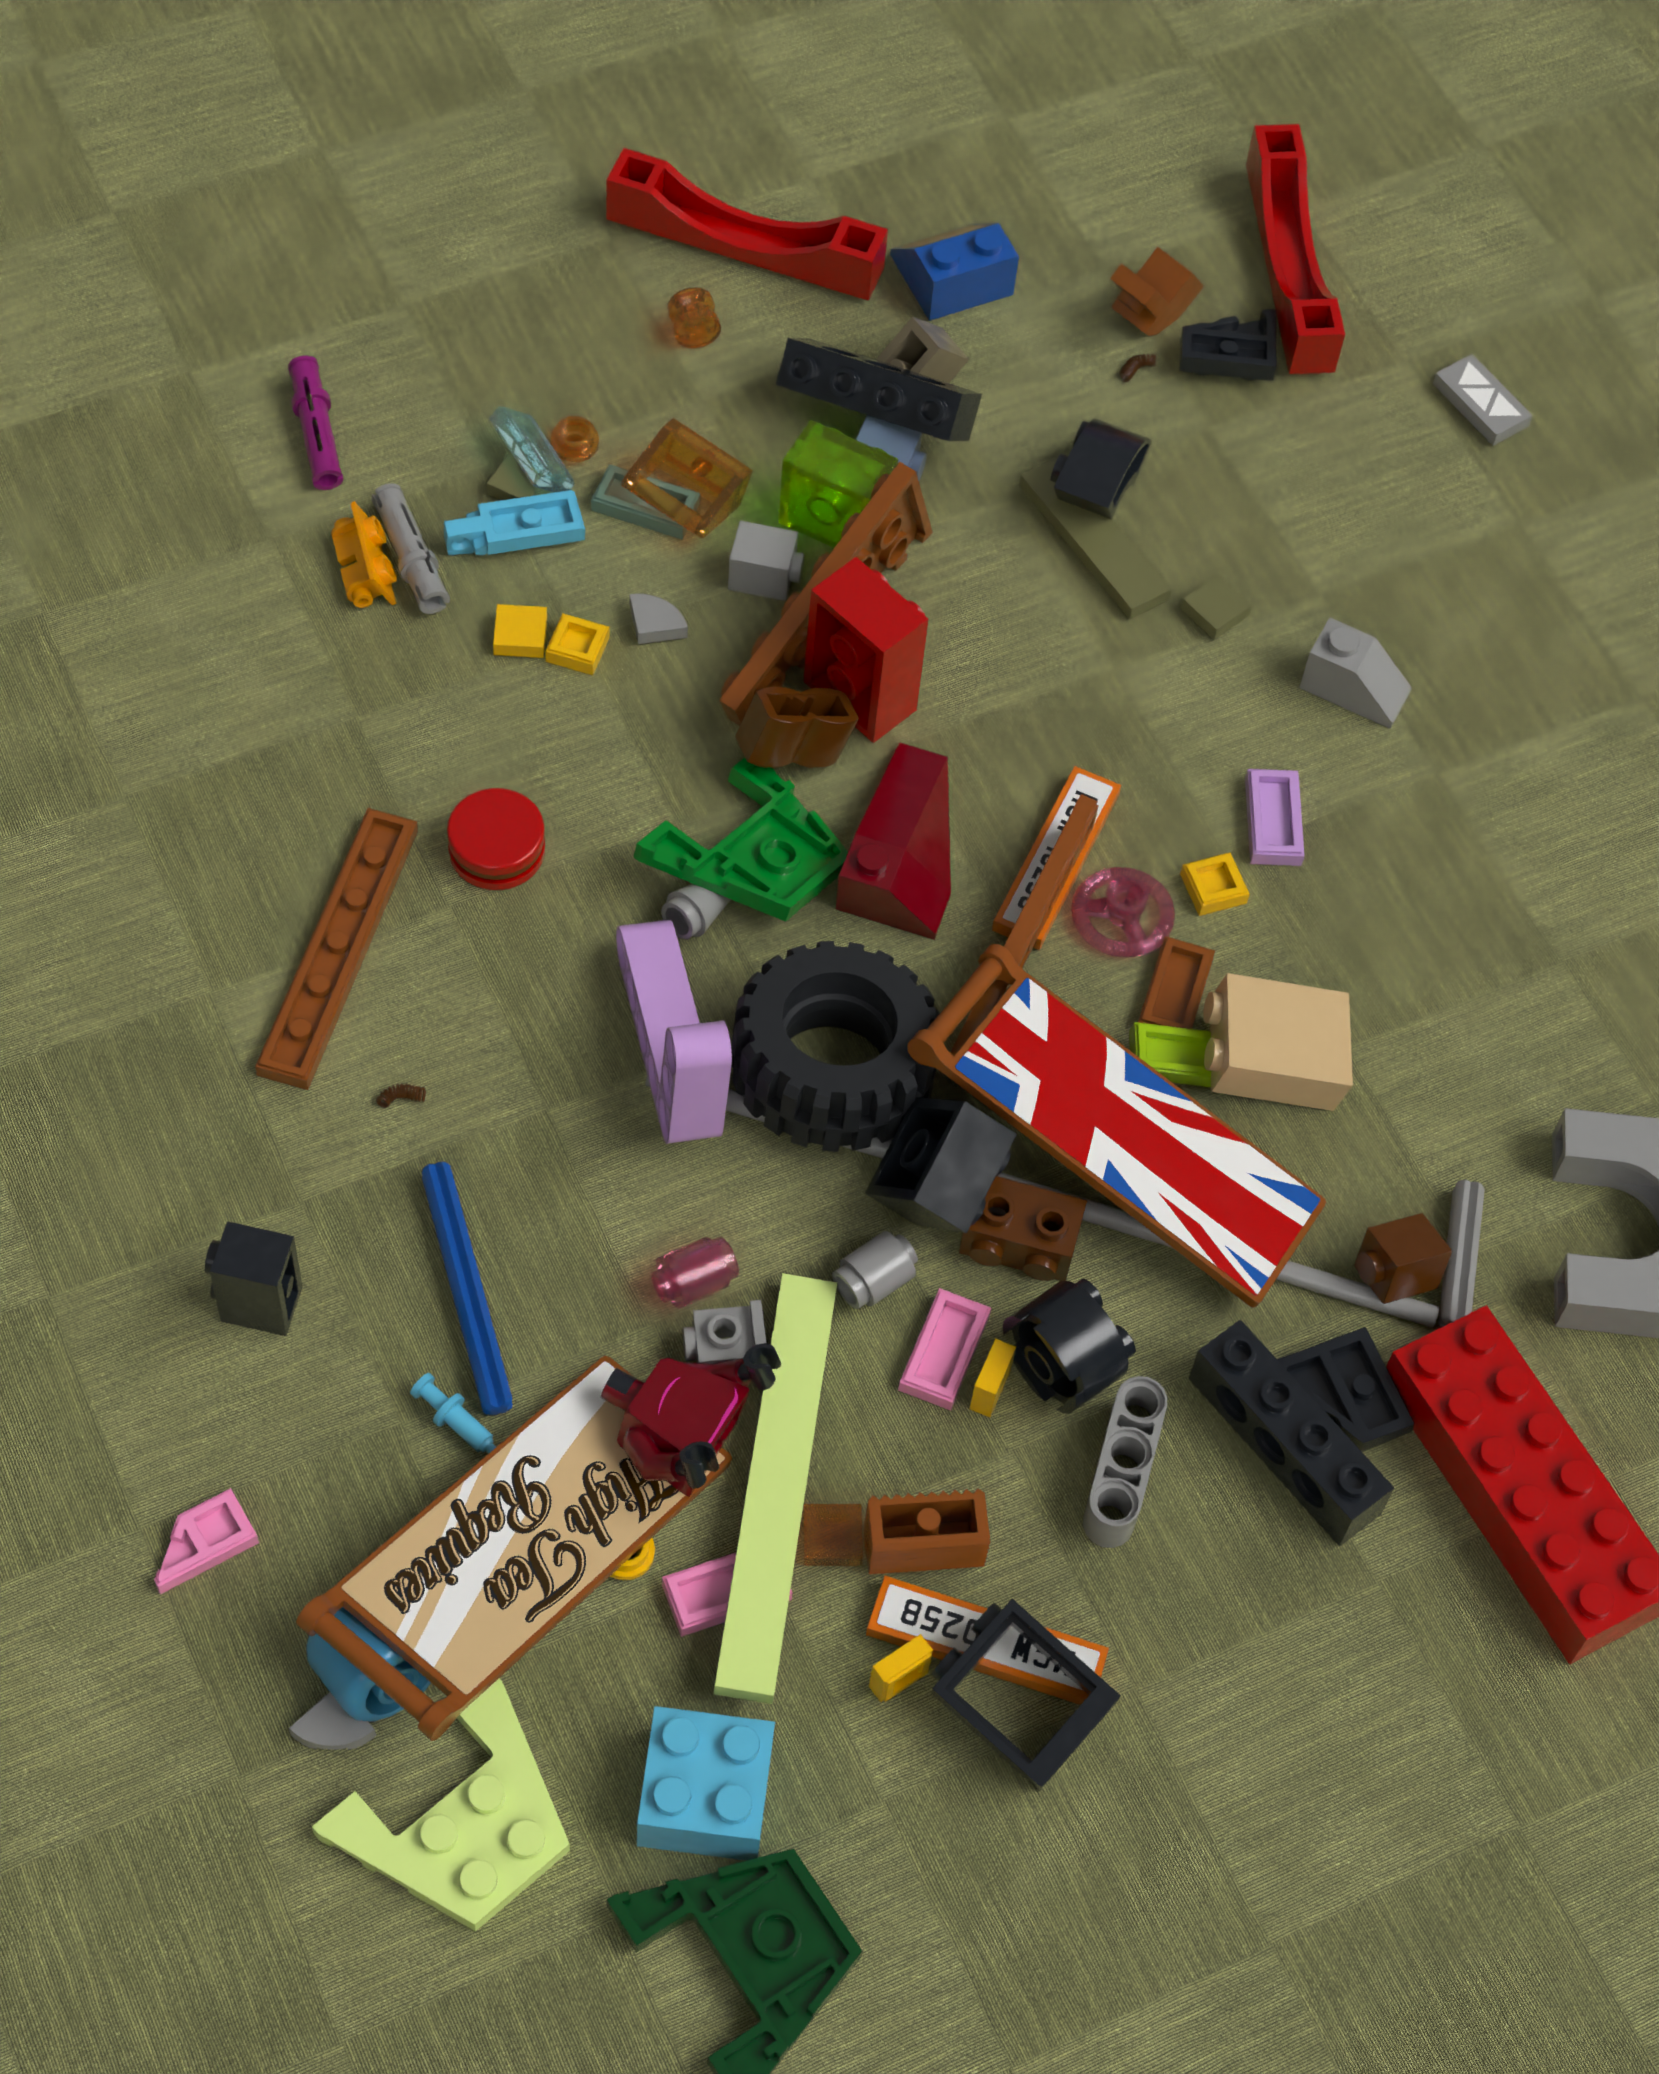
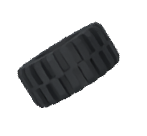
M834 941L817 942L816 948L807 949L804 944L787 950L785 959L777 955L763 964L761 973L757 972L750 977L744 986L743 996L738 999L731 1044L732 1081L736 1092L741 1096L744 1095L743 1104L751 1115L755 1118L765 1117L764 1127L776 1135L780 1136L782 1132L791 1135L792 1143L806 1148L808 1143L823 1145L822 1151L838 1152L839 1146L851 1145L852 1151L869 1148L872 1138L875 1137L881 1143L892 1139L907 1110L914 1103L915 1097L930 1098L936 1068L916 1062L910 1056L907 1049L908 1042L919 1030L927 1029L940 1014L934 1007L935 999L929 989L924 984L917 986L918 976L904 964L901 967H897L893 964L894 958L880 950L873 954L864 951V945L849 942L848 947H839L834 945ZM837 1027L863 1036L881 1054L861 1064L832 1065L806 1055L790 1039L809 1029Z

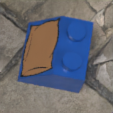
M974 223L891 248V258L929 321L1014 295L1019 255L999 223Z

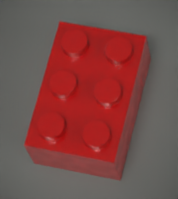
M854 557L811 589L803 682L810 688H830L846 693L859 717L855 728L872 743H875L917 711L929 619L918 604L911 600H906L894 590L879 571L870 569L861 560Z

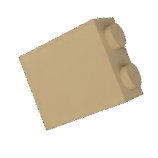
M1231 973L1225 975L1215 992L1208 993L1204 1004L1203 1019L1205 1023L1210 1024L1211 1038L1205 1049L1204 1066L1206 1070L1212 1071L1211 1092L1330 1111L1335 1110L1353 1086L1349 993Z

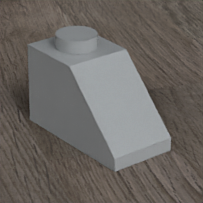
M1331 617L1309 653L1299 687L1391 729L1412 689L1376 637Z

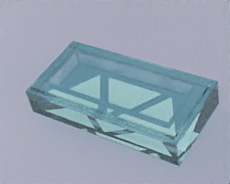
M498 406L489 417V420L533 487L553 493L571 490L575 485L573 477L531 415Z

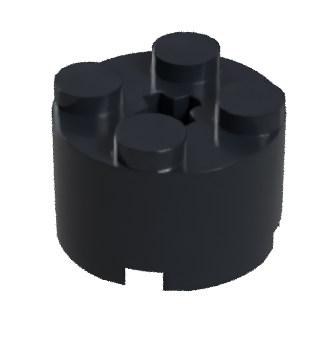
M1081 1279L1077 1283L1070 1281L1058 1282L1007 1317L1002 1326L1003 1335L1012 1330L1016 1342L1013 1345L1016 1346L1013 1363L1023 1379L1044 1402L1052 1396L1062 1402L1063 1405L1057 1411L1064 1414L1072 1413L1122 1378L1128 1371V1358L1136 1353V1347L1131 1336L1124 1328L1113 1324L1102 1308L1103 1301L1099 1291L1086 1279Z

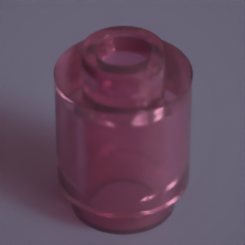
M705 1236L656 1259V1271L651 1273V1278L659 1298L664 1303L670 1301L676 1308L681 1309L729 1287L730 1280L738 1277L739 1267L732 1248L723 1237L718 1236L711 1240Z

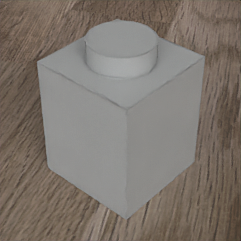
M740 521L729 559L728 590L786 601L791 582L800 583L804 567L805 554L797 552L798 532Z

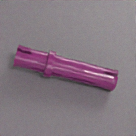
M308 355L298 356L288 364V371L294 391L291 405L294 414L300 419L313 486L319 490H331L341 485L344 480L328 414L331 408V400L328 392L322 387L317 359ZM309 394H311V398H312V402H313V406H314V410H312V411H311V408H310V403H309V398H308V395H309ZM314 419L317 420V425H314ZM318 434H320V439L323 448L322 451H320L319 444L317 440Z

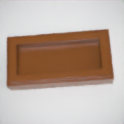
M1165 936L1138 1022L1192 1029L1215 950Z

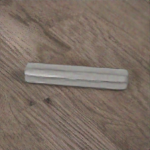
M1466 1179L1458 1181L1452 1193L1447 1245L1452 1250V1254L1443 1274L1438 1319L1440 1327L1472 1312L1485 1189L1481 1183L1470 1182Z

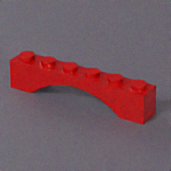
M1300 124L1254 125L1246 169L1288 373H1335L1345 338V330L1338 298L1332 295L1325 285L1315 253L1308 202L1307 156Z
M623 148L606 179V219L867 301L870 300L884 270L888 229L844 215L825 221L813 222L779 221L753 215L730 206L704 192L685 178L668 161L627 148Z

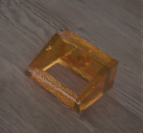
M673 418L661 428L627 472L621 486L700 539H703L741 505L753 470ZM660 468L693 491L701 493L700 495L712 502V505L702 516L646 478Z

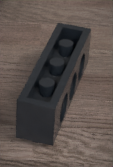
M809 338L787 339L775 384L948 442L969 441L982 397L981 393Z
M1241 1319L1198 1350L1188 1379L1339 1547L1382 1514L1394 1490L1392 1484Z

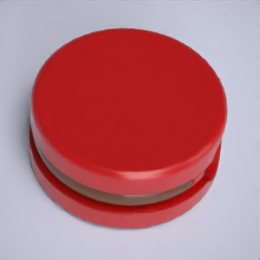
M505 788L479 790L463 798L450 814L447 824L449 858L455 871L466 882L487 890L510 889L528 881L542 865L545 856L544 820L538 807L525 795Z

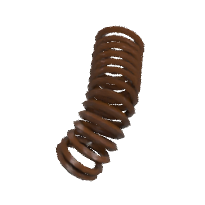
M1145 353L1129 358L1119 371L1120 376L1125 379L1123 382H1129L1141 367L1156 366V355L1152 354L1149 360L1148 353L1147 362Z
M397 1083L396 1089L392 1085V1091L391 1087L388 1086V1090L384 1089V1092H380V1096L376 1099L377 1104L384 1108L389 1107L390 1103L398 1098H407L408 1100L411 1099V1101L414 1100L416 1102L418 1100L420 1102L422 1097V1102H425L426 1091L424 1087H414V1085L411 1086L407 1083L405 1085L401 1083L399 1087Z

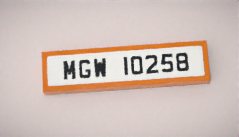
M1074 766L993 921L992 931L1009 937L1080 795H1085L1098 801L1097 805L1099 807L1095 824L1033 947L1037 950L1041 949L1119 797L1120 784Z
M884 1576L866 1635L894 1645L903 1646L921 1634L933 1649L932 1657L943 1660L954 1647L963 1654L978 1636L971 1628L988 1608ZM1012 1626L973 1669L974 1671L1079 1705L1089 1696ZM1045 1627L1101 1677L1109 1651L1108 1647Z

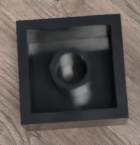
M915 1097L914 1103L907 1110L864 1194L915 1225L967 1233L970 1226L978 1221L985 1209V1196L994 1178L1007 1166L1011 1156L1010 1147L1017 1134L966 1101Z

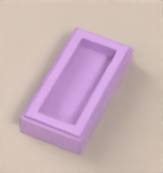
M1248 769L1245 777L1250 864L1301 866L1304 859V842L1298 771Z

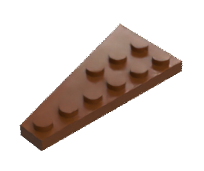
M899 462L891 474L885 473L876 482L871 493V500L862 512L854 513L847 520L838 544L831 553L825 552L819 557L812 569V578L801 592H794L788 598L781 612L782 617L772 631H765L757 639L752 648L750 660L741 672H733L724 683L721 690L722 697L719 701L728 719L740 726L756 691L767 687H782L786 678L785 672L791 666H798L801 669L805 666L812 588L854 557H857L870 569H875L880 573L886 568L897 571L907 560L905 552L909 544L914 539L924 543L933 533L916 471Z

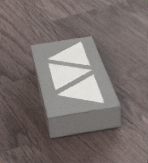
M1473 354L1442 369L1435 375L1433 385L1493 446L1529 427L1533 415Z

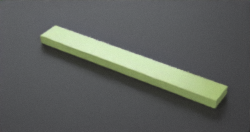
M782 1273L771 1345L775 1347L782 1364L778 1369H772L776 1377L774 1385L770 1389L763 1390L713 1691L714 1695L768 1704L773 1703L838 1282Z

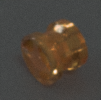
M697 287L686 288L670 298L667 304L669 318L674 323L673 332L678 344L685 348H701L711 344L718 338L721 333V324L717 314L714 313L715 303L709 291Z

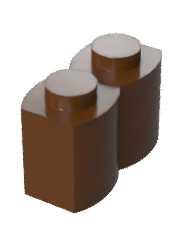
M767 687L756 691L735 738L747 762L759 767H782L792 762L806 768L828 767L837 762L859 717L846 693L839 690L811 688L799 692L785 687Z

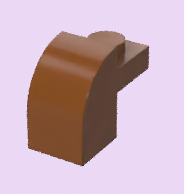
M1157 247L1137 274L1122 263L1113 273L1110 279L1121 292L1116 297L1117 299L1111 308L1146 335L1153 336L1159 334L1176 321L1204 286L1190 270Z

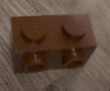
M996 1176L985 1196L986 1204L981 1217L970 1226L967 1233H962L959 1254L970 1256L972 1260L981 1265H1003L1022 1270L1026 1275L1036 1280L1051 1281L1055 1279L1066 1281L1087 1200Z

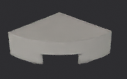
M629 594V605L638 644L687 638V623L675 606L653 595Z
M331 1692L289 1728L290 1735L294 1739L312 1749H355L366 1744L376 1736L375 1729L367 1721L354 1720L350 1717Z

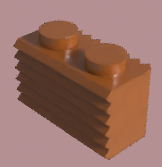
M979 1488L974 1493L966 1489L962 1494L954 1490L949 1495L943 1490L939 1496L931 1491L927 1497L919 1492L916 1497L907 1493L904 1498L896 1493L892 1499L884 1494L880 1500L874 1495L868 1500L863 1529L869 1574L985 1567L990 1545V1532L985 1493Z

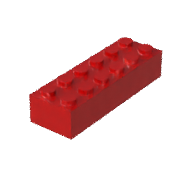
M1487 1305L1392 1352L1386 1368L1415 1423L1413 1431L1569 1665L1659 1617V1554Z

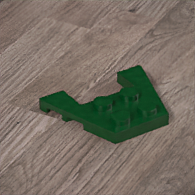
M794 1849L719 1867L717 1872L679 1881L678 1878L665 1881V1885L632 1894H629V1891L614 1894L607 1899L608 1910L636 1953L683 1922L692 1920L759 2021L757 2025L708 2057L707 2064L714 2074H771L854 1968L863 1952Z

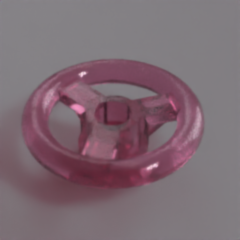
M1111 867L1097 871L1079 885L1072 899V919L1080 936L1093 948L1116 957H1137L1154 951L1163 944L1165 936L1169 937L1175 922L1174 904L1167 889L1153 876L1134 868ZM1109 884L1105 897L1100 899L1090 898L1098 888ZM1150 894L1158 905L1159 921L1155 930L1146 936L1139 921L1145 911ZM1088 916L1107 918L1114 925L1122 927L1129 942L1115 941L1105 937L1093 927Z

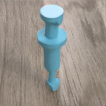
M426 1373L414 1384L410 1394L415 1399L419 1397L424 1398L437 1410L433 1417V1423L438 1427L446 1423L477 1452L486 1451L489 1454L496 1448L493 1444V1435L462 1407L465 1398L460 1393H456L448 1398L434 1385L435 1377L431 1373Z

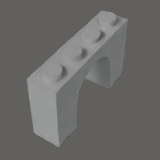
M1565 1108L1552 1133L1553 1181L1610 1187L1624 1191L1641 1201L1653 1214L1659 1226V1118ZM1659 1251L1639 1259H1617L1567 1253L1554 1277L1555 1327L1659 1338Z

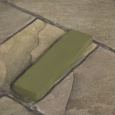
M1058 457L1020 475L1019 486L1129 620L1170 600L1172 588L1113 518L1111 520L1057 498L1054 489L1056 483L1050 479Z

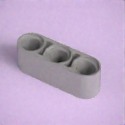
M1136 1376L1127 1379L1121 1384L1108 1421L1083 1516V1528L1087 1537L1101 1547L1114 1548L1128 1541L1133 1533L1142 1507L1167 1409V1395L1164 1388L1157 1381L1149 1377ZM1139 1405L1145 1408L1151 1416L1144 1418L1136 1417L1126 1407ZM1126 1455L1132 1458L1138 1466L1123 1468L1112 1457ZM1113 1506L1119 1509L1125 1518L1120 1520L1108 1519L1099 1511V1508Z

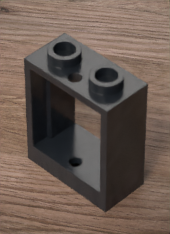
M1011 1599L1003 1609L996 1603H993L981 1615L971 1628L978 1637L963 1654L954 1647L931 1673L938 1680V1683L932 1688V1695L1040 1791L1118 1702L1121 1695L1015 1600ZM1011 1626L1089 1695L1033 1760H1030L955 1692Z

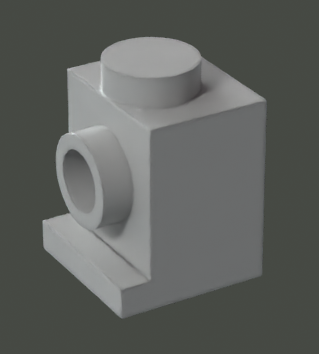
M761 1300L750 1301V1306L693 1310L692 1327H683L685 1361L715 1364L744 1359L745 1353L751 1347L766 1343Z

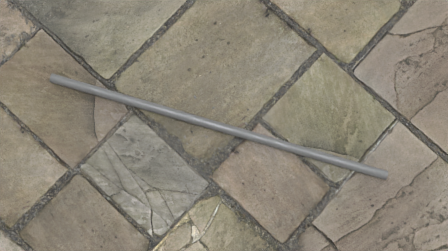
M647 1076L645 1085L650 1087L649 1079ZM728 1089L726 1111L764 1122L765 1117L755 1118L744 1106V1095L741 1096L736 1091ZM875 1137L872 1138L869 1148L856 1151L883 1159L892 1139L881 1143ZM851 1145L843 1146V1147L852 1149V1148H851ZM1002 1172L998 1175L1002 1178L1087 1200L1083 1221L1171 1247L1122 1209ZM1292 1261L1287 1262L1276 1279L1431 1328L1434 1327L1439 1312L1438 1306L1409 1297L1382 1304L1367 1284Z

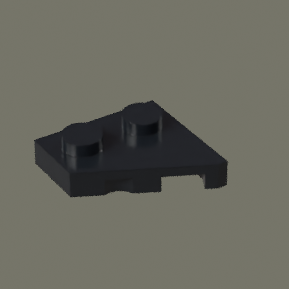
M1276 309L1261 310L1259 320L1239 324L1237 316L1221 318L1214 323L1202 322L1183 326L1180 337L1179 371L1195 373L1197 375L1237 377L1244 380L1273 381L1276 371Z
M1366 1327L1277 1359L1360 1451L1412 1433L1415 1423Z

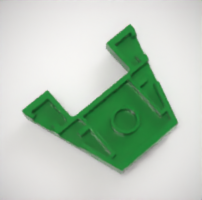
M744 757L731 768L728 782L762 806L761 809L712 849L704 848L665 820L637 842L633 858L648 866L786 922L839 877L848 851L815 810L808 812L793 794L795 785L790 779L784 781L772 767L763 768L747 762Z

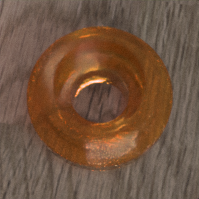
M565 417L558 422L551 433L552 451L562 460L582 462L593 457L598 451V432L592 423L584 417Z

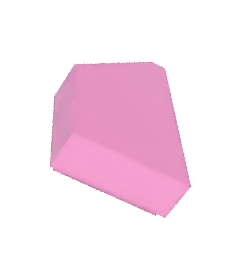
M231 1488L177 1516L161 1569H158L154 1579L156 1587L161 1595L259 1543L256 1532Z

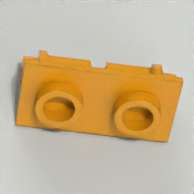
M355 501L351 502L354 517L338 519L331 531L338 562L345 566L357 561L340 569L347 599L353 602L354 606L365 608L373 603L374 598L383 595L393 606L397 603L392 583L397 581V577L390 560L383 552L382 544L387 542L384 529L376 516L368 517Z

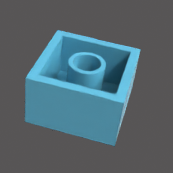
M654 1706L637 1822V1846L745 1861L758 1858L775 1722Z

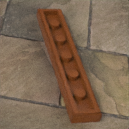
M1081 794L1004 945L1012 953L1016 963L1022 969L1094 827L1099 807L1097 805L1098 801ZM996 979L974 1005L950 1052L953 1056L956 1055L1012 986L1011 984Z
M367 808L256 1063L257 1076L301 1089H309L418 833L417 821Z

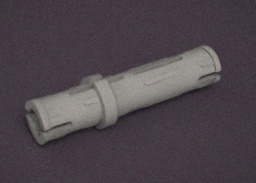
M394 483L382 485L375 490L377 495L372 494V503L380 515L385 531L398 556V571L401 578L411 586L421 612L425 614L440 612L446 607L445 603L450 602V596L438 575V560L435 554L425 546L401 487Z

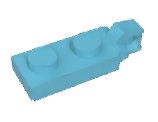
M572 490L478 504L477 511L466 514L467 518L444 521V540L448 555L472 554L473 552L476 555H491L585 540V526L575 491Z

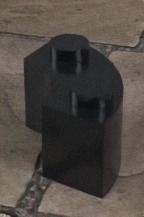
M1097 418L1090 422L1084 420L1077 431L1069 456L1061 453L1054 465L1050 480L1056 483L1054 489L1057 498L1112 520L1125 492L1131 485L1134 486L1152 440Z

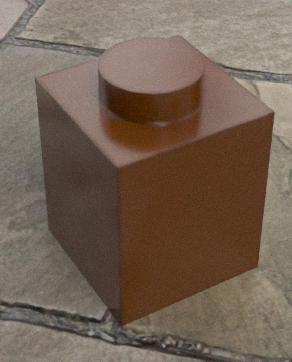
M1422 1212L1368 1227L1354 1266L1358 1270L1363 1282L1370 1286L1382 1304L1438 1289L1452 1250Z

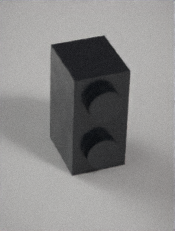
M227 1221L221 1240H213L211 1242L205 1260V1273L210 1274L212 1280L210 1297L211 1299H216L221 1322L287 1336L303 1288L294 1236Z

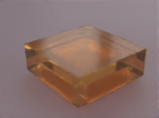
M861 1504L803 1505L804 1566H862Z

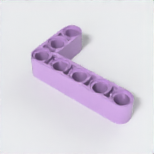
M671 920L617 926L616 944L619 964L664 1141L666 1144L721 1137L723 1134L732 1064L731 1043L724 1020L707 1023L699 1022L677 935Z

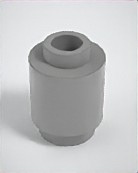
M883 1231L841 1259L840 1267L832 1272V1278L834 1282H838V1291L851 1307L859 1309L865 1304L873 1306L916 1276L914 1264L918 1262V1257L914 1248L901 1234L894 1236L888 1231Z

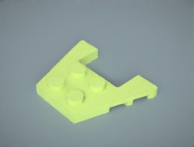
M500 1678L457 1717L459 1722L489 1754L491 1759L401 1834L393 1835L356 1791L312 1826L313 1834L322 1843L331 1848L335 1846L361 1861L365 1868L372 1872L378 1871L408 1889V1893L475 1932L570 1851V1843Z

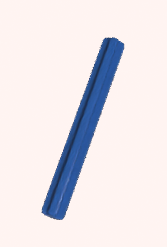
M443 1161L436 1164H428L422 1169V1181L482 1410L488 1416L506 1413L512 1409L513 1398L452 1169L447 1162Z

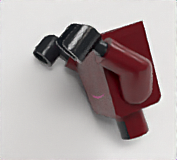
M767 1343L751 1347L745 1353L744 1359L715 1364L679 1362L668 1357L659 1360L645 1383L616 1368L604 1386L601 1399L626 1411L618 1433L617 1442L624 1449L640 1476L647 1481H667L681 1493L690 1497L695 1489L705 1484L706 1471L716 1472L719 1470L720 1467L716 1456L739 1422L750 1390L746 1387L749 1385L750 1380L760 1390L770 1389L776 1380L772 1369H778L782 1363L775 1347Z

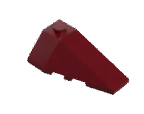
M899 742L856 831L842 866L838 880L835 909L935 940L951 897L948 757Z

